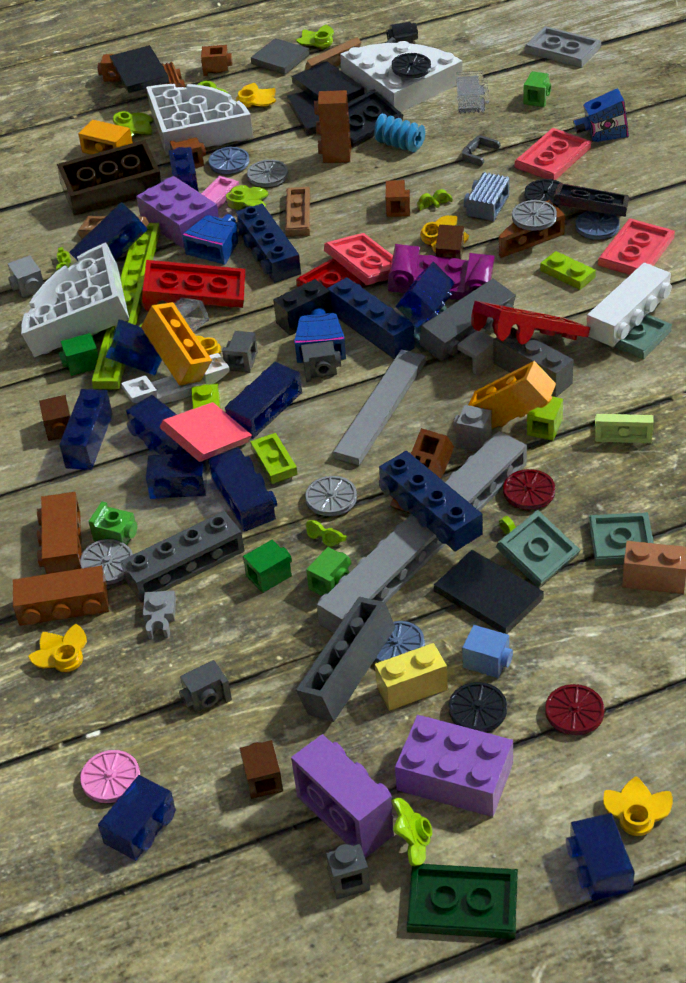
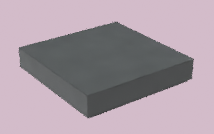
M275 38L251 57V64L285 75L309 56V48Z

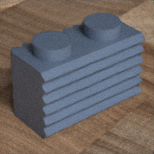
M484 172L479 180H474L471 193H467L464 198L467 216L495 222L498 213L509 197L510 178Z

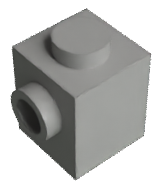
M31 256L7 264L10 272L8 280L13 291L17 290L22 298L35 294L44 284L41 270Z
M468 405L464 406L461 414L456 415L453 423V431L456 432L457 448L476 452L482 448L485 441L490 439L492 435V410Z

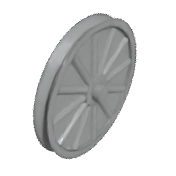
M262 160L248 168L247 177L249 182L255 186L272 187L281 184L287 179L288 167L278 160Z
M529 200L514 207L512 220L515 225L525 230H543L555 223L557 211L548 202Z
M325 476L315 480L308 486L305 493L306 503L309 509L316 514L322 516L341 515L355 505L357 500L356 487L350 480L344 477Z
M114 539L99 540L89 545L83 551L80 559L81 568L102 565L107 585L114 584L125 579L120 561L133 555V553L123 542Z

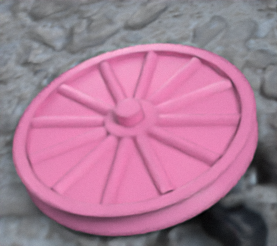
M108 750L96 754L86 762L80 774V782L84 793L90 799L100 803H113L128 797L136 789L140 780V769L137 761L129 753L120 750Z

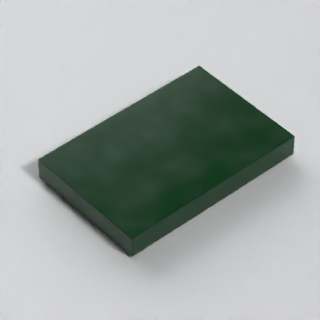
M435 864L412 866L407 933L515 939L518 869Z

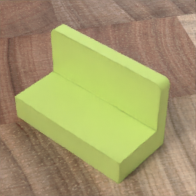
M596 414L595 442L652 443L653 415Z

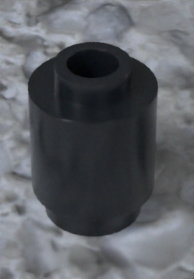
M409 21L391 24L389 29L386 30L387 40L393 37L396 39L395 43L400 41L413 43L414 40H418L416 23Z

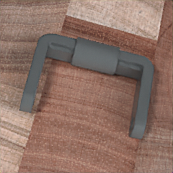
M476 136L462 150V160L482 166L484 159L471 153L479 144L498 149L501 144L499 141L485 136Z

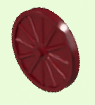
M524 469L516 471L507 477L503 485V493L505 499L514 507L524 510H535L547 506L555 496V483L548 474L542 471Z
M569 684L555 689L546 700L545 714L547 720L556 730L568 735L588 734L597 729L604 718L605 707L602 698L593 689L584 685Z

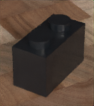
M316 279L273 299L276 324L290 336L297 332L301 316L311 315L315 309H322L326 314L332 313L330 291Z

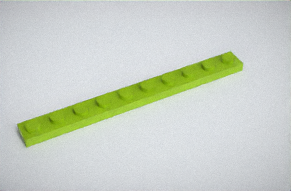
M149 223L138 239H131L120 278L129 320L119 326H112L106 329L92 378L93 389L110 390L120 388L142 304L146 260H153L161 231L159 223Z

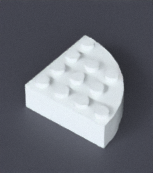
M400 41L398 43L373 44L359 48L353 47L349 51L340 54L341 71L361 84L365 89V94L375 89L400 112L462 83L463 61L452 53L424 45ZM419 53L430 59L431 70L427 75L420 78H402L393 73L391 63L398 55Z
M175 84L146 87L150 110L166 156L172 155L170 141L173 140L179 142L197 137L199 143H203L205 147L253 138L251 114L244 104L240 101L232 100L231 95L224 91L195 84H187V88H176Z
M106 242L78 256V262L69 268L64 265L32 297L29 303L31 309L28 313H24L21 334L34 357L48 354L52 350L62 347L60 341L88 333L96 335L102 330L112 326H119L129 320L118 266Z

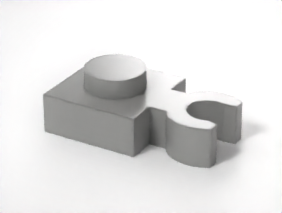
M175 590L145 592L143 618L146 623L149 639H153V632L157 629L163 630L165 638L170 636L168 622L175 621Z

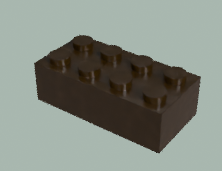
M146 140L57 164L60 184L74 216L135 199L137 195L145 192L148 188L161 183L160 170Z

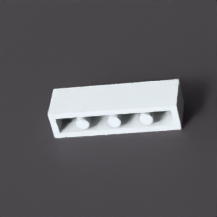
M644 262L587 314V326L591 327L588 337L614 347L621 339L628 335L633 327L641 323L646 314L653 312L656 306L669 296L672 289L670 284L671 273Z

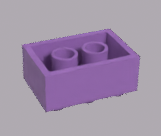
M175 176L165 179L158 185L148 188L145 192L136 196L140 216L146 217L149 223H159L160 233L184 248L183 233L205 216L210 215L219 218L218 207L215 202Z
M417 715L395 766L397 791L493 817L513 765V740Z
M322 734L291 757L297 797L346 844L351 846L360 844L366 858L394 836L391 793L382 783H375L360 763L351 761L337 742L332 743Z

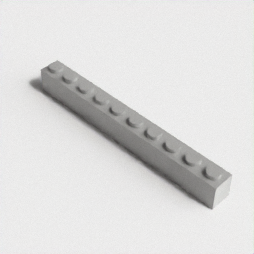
M498 431L491 439L485 441L480 450L468 457L465 464L453 472L445 483L480 511L503 489L504 482L509 475L522 470L526 466L527 445ZM411 514L404 522H400L385 540H381L367 557L362 558L348 575L343 576L328 594H324L317 603L319 624L335 633L358 597L386 603L446 544H442L432 531L427 527L421 526L417 518Z

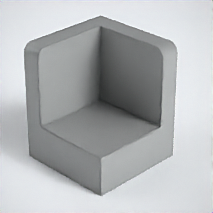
M475 331L458 344L459 351L472 357L473 373L479 375L494 363L493 339L495 338L482 331Z

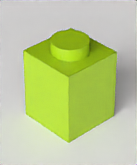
M552 397L545 407H537L529 411L527 414L528 436L554 441L563 420L562 398Z

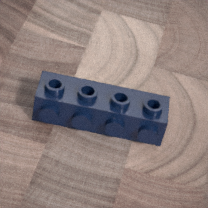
M263 204L249 206L243 210L236 211L237 222L235 223L238 236L243 237L246 248L252 250L255 261L261 263L265 275H269L272 281L276 283L301 274L299 253Z
M346 277L327 288L330 291L332 313L336 314L339 320L394 360L401 349L411 351L415 348L414 324L397 313L392 307L381 302L376 296L364 290L359 284Z
M407 450L379 466V486L383 493L394 498L404 511H409L417 518L419 524L432 531L442 544H447L456 552L483 535V514Z

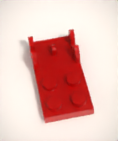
M146 260L142 291L143 306L147 312H149L152 305H157L159 301L173 302L179 311L182 308L183 302L243 308L245 269Z
M474 301L471 314L472 327L476 331H480L486 325L488 317L492 318L494 334L501 341H504L509 336L512 326L516 324L518 327L516 336L518 343L521 345L526 344L530 340L534 330L550 336L559 334L561 337L577 340V336L588 338L591 328L563 317L480 301Z

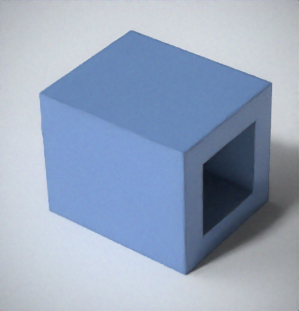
M473 625L462 647L463 668L499 678L503 668L509 667L513 657V649L509 648V635Z

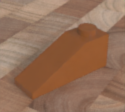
M550 200L545 201L553 205L557 211L555 223L546 229L531 231L522 229L513 222L499 235V256L503 258L564 235L565 214Z
M421 428L411 454L441 479L454 450V445L448 436ZM393 498L390 507L404 511Z

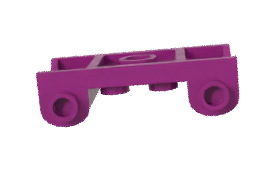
M395 244L388 277V291L461 300L492 279L495 256L470 253L469 260L436 257L433 255L427 256L419 255L420 247Z

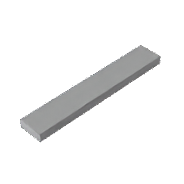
M400 350L335 448L334 459L355 465L361 464L426 363L425 355Z

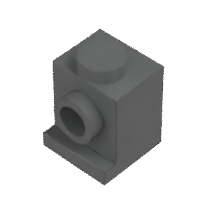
M235 331L232 340L227 342L226 347H223V360L229 366L230 371L251 372L258 353L255 332Z
M333 341L301 345L306 382H311V378L337 375L336 367H341L340 351H334Z
M215 660L180 676L183 688L179 691L180 697L186 708L192 707L195 713L206 707L213 706L222 699L226 703L232 701L229 681Z
M343 844L335 851L326 853L327 870L336 899L370 890L368 866L360 844L354 846ZM356 874L359 876L357 880L341 883L342 878Z

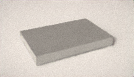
M545 26L525 45V53L582 68L601 48V41Z

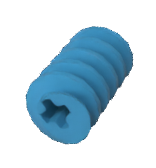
M382 113L377 118L374 134L376 141L379 143L416 152L425 140V127L421 125L418 128V124L415 122L410 125L408 120L402 122L401 118L394 119L393 116L387 117V115Z

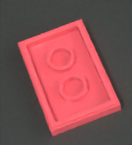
M552 128L515 160L514 168L544 179L556 180L591 149V141Z
M629 218L598 258V266L631 275L644 262L654 266L674 239L675 231Z
M365 233L324 243V251L366 285L388 280L393 255Z
M213 402L164 419L160 425L162 431L199 462L248 443L252 434Z

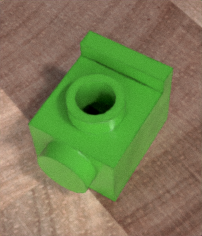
M535 71L530 73L523 87V104L538 107L546 106V96H549L551 92L548 73Z
M106 502L100 503L88 521L93 541L95 542L104 539H114L127 545L130 539L135 537L138 528L132 512L108 507Z
M327 547L306 569L309 590L321 596L328 594L343 576L349 574L348 568L352 564L351 559L345 553L337 552Z

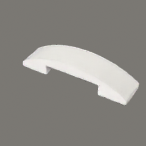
M219 353L209 355L212 362L201 382L179 386L173 375L150 382L145 375L123 382L121 387L133 403L162 404L191 396V387L214 384L223 378L230 369Z

